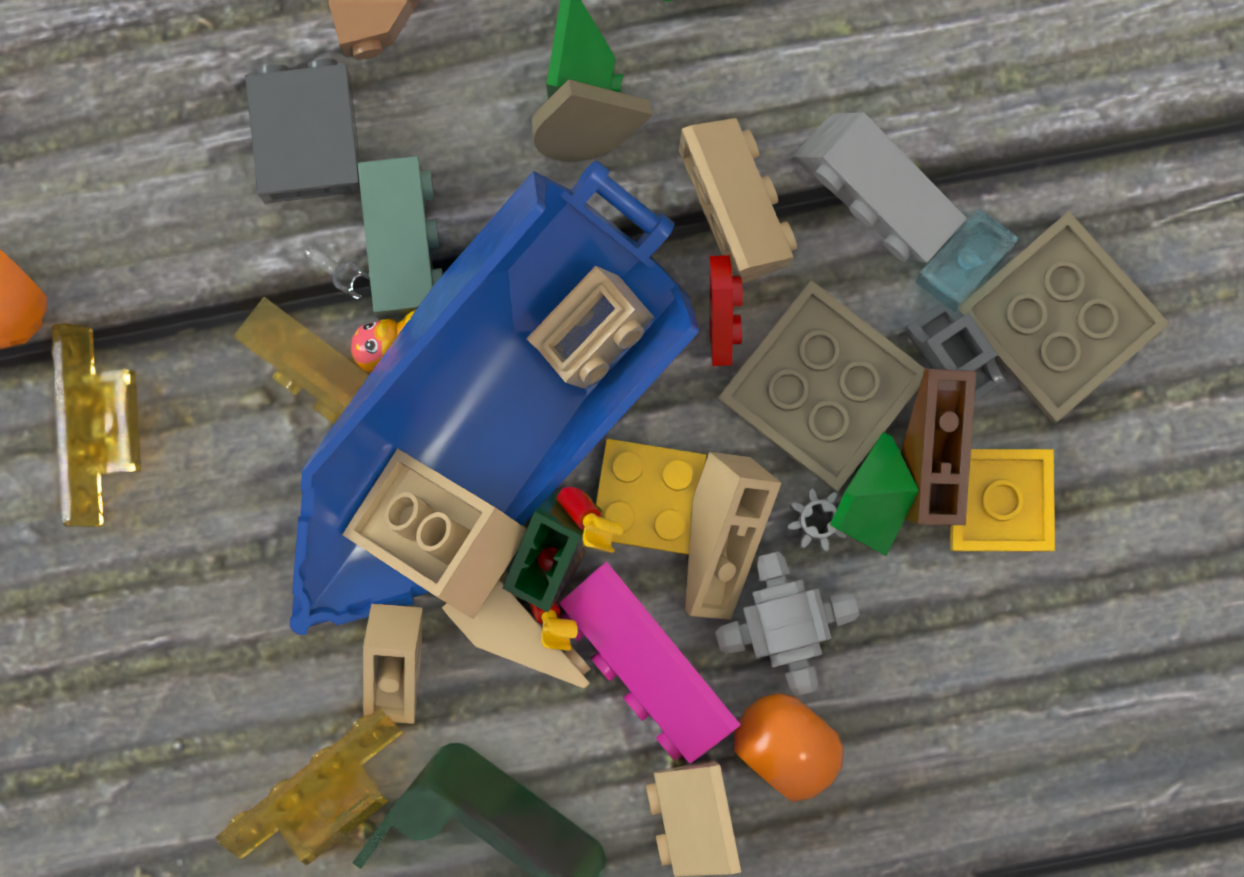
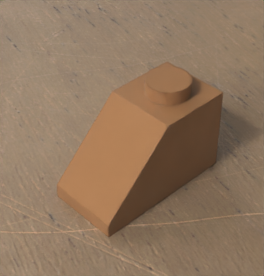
M328 0L339 45L344 57L354 55L355 59L362 60L383 53V47L394 44L420 0Z

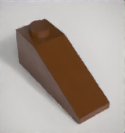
M926 368L924 370L901 450V455L919 489L905 518L906 521L925 525H966L977 371Z

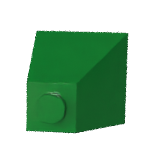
M560 0L546 83L548 99L568 80L621 93L624 74L615 73V56L581 0Z

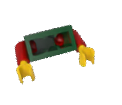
M576 487L557 488L534 511L502 588L529 603L537 622L543 624L541 643L543 647L548 649L571 651L570 638H576L577 623L575 620L558 618L560 609L556 600L581 564L587 548L590 547L614 553V548L611 545L613 534H623V525L620 522L602 518L603 511L601 508L594 505L587 493Z

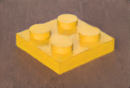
M607 439L596 506L600 507L603 511L602 518L617 521L623 525V534H613L611 543L689 555L693 496L705 466L706 454Z
M971 449L966 525H950V552L1055 551L1054 449Z

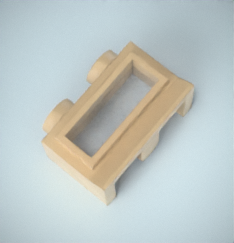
M595 266L526 339L540 351L565 383L586 389L589 385L600 381L607 374L609 364L624 349L630 348L641 339L644 334V328L652 321L654 316L618 275Z

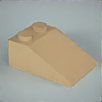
M397 449L342 535L439 599L474 619L519 549L527 529L494 506Z
M714 760L653 771L655 783L646 784L651 815L661 813L665 834L656 835L661 866L672 864L674 877L741 873L720 764Z

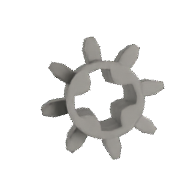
M810 489L807 493L809 504L805 507L797 502L790 504L791 510L799 515L797 521L789 524L786 529L788 531L799 529L800 533L804 536L800 541L799 547L801 549L809 545L812 540L818 541L822 552H826L829 550L827 537L833 535L839 539L846 538L847 535L830 526V523L823 527L824 534H819L816 527H807L805 519L812 515V508L814 507L818 508L820 515L829 514L832 521L837 510L833 505L837 493L833 492L826 500H818L815 490Z

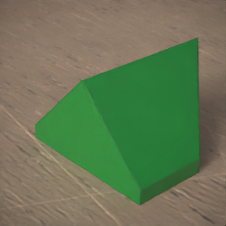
M882 432L846 489L830 523V526L884 556H887L919 492L892 436Z

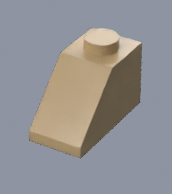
M371 604L363 644V720L414 724L422 649L423 608Z

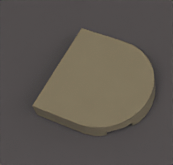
M568 80L534 114L532 118L533 140L536 149L542 155L554 160L580 161L591 159L617 148L643 125L653 113L650 101L647 99Z

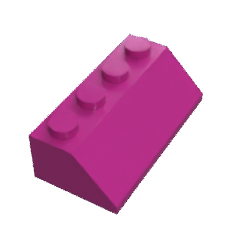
M608 562L600 566L559 603L565 611L559 619L576 621L577 636L574 639L578 642L584 636L587 637L598 651L591 657V660L609 682L618 675L630 690L623 699L641 721H644L649 716L654 719L663 730L655 738L674 761L683 755L691 764L740 726L736 718Z

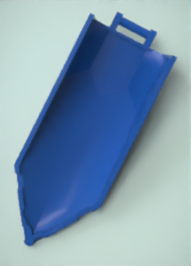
M595 160L585 169L571 190L535 171L526 178L434 284L302 468V499L300 516H298L292 594L294 596L292 617H290V628L296 634L305 635L309 627L328 621L338 626L369 617L371 604L409 606L414 604V597L430 593L342 535L397 449L494 506L523 526L534 514V511L556 490L698 334L699 328L689 295L652 257V254L671 234L675 223L663 213L659 215L653 213L608 176L609 170L599 161ZM595 192L644 231V234L637 242L586 203ZM597 266L618 275L654 318L644 328V334L641 339L630 348L624 349L609 364L607 374L597 383L583 389L565 383L540 351L526 338L580 281ZM605 296L591 308L595 314L591 322L582 327L575 325L560 341L568 357L615 309Z

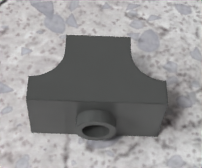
M949 298L905 327V330L932 369L977 371L974 402L1005 382L995 362V357L998 354L969 313L966 315L962 314Z

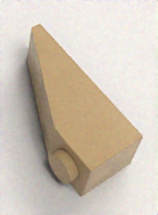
M709 452L693 496L685 612L689 616L732 619L781 486V482L751 457Z

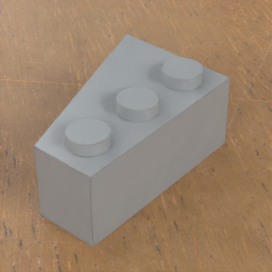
M864 112L831 113L792 156L793 159L846 204L851 213L861 223L869 228H873L885 239L883 244L887 250L902 262L909 260L928 263L967 219Z

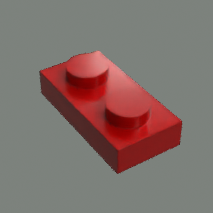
M730 255L709 256V338L712 366H731L733 345L742 344L741 314H733V307L743 306L742 276H732Z

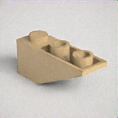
M506 571L503 572L474 619L448 603L442 607L445 613L475 647L581 688H586L590 684L584 675L591 668L572 646L571 651L564 652L543 647L541 643L543 624L537 622L533 611L530 614L516 599V595L502 589L508 576Z

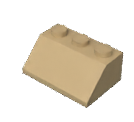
M737 118L694 124L682 128L679 153L721 255H730L732 276H742L743 285L790 266L794 258L791 251L797 249V243L787 221L779 223L772 205L778 203V197L768 175L760 177L753 160L760 155L751 131L749 129L742 131Z

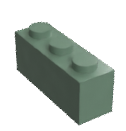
M418 156L359 162L358 173L373 311L378 320L405 317L407 313L419 307L434 284L443 275L442 268L433 269L431 250L440 249L437 219L428 220L426 200L435 199L431 170H422Z

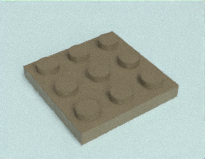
M1070 211L1064 214L957 307L962 314L966 315L969 313L998 354L995 359L1053 424L1063 418L1170 324Z
M810 280L717 400L837 493L875 445L882 432L886 431L919 389L925 368Z

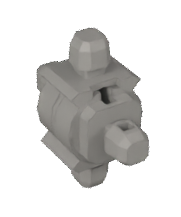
M779 551L759 556L757 567L760 582L766 581L767 589L752 592L756 605L743 608L747 621L746 624L739 625L738 621L723 625L715 631L720 652L734 653L745 651L744 645L752 643L756 658L769 655L772 668L788 664L790 672L785 673L790 690L796 696L814 692L818 684L815 666H809L807 658L822 655L819 642L832 639L828 623L836 622L837 626L854 621L860 615L855 595L840 594L829 596L830 602L822 604L819 589L805 591L803 580L787 583L785 575L790 574L785 558Z

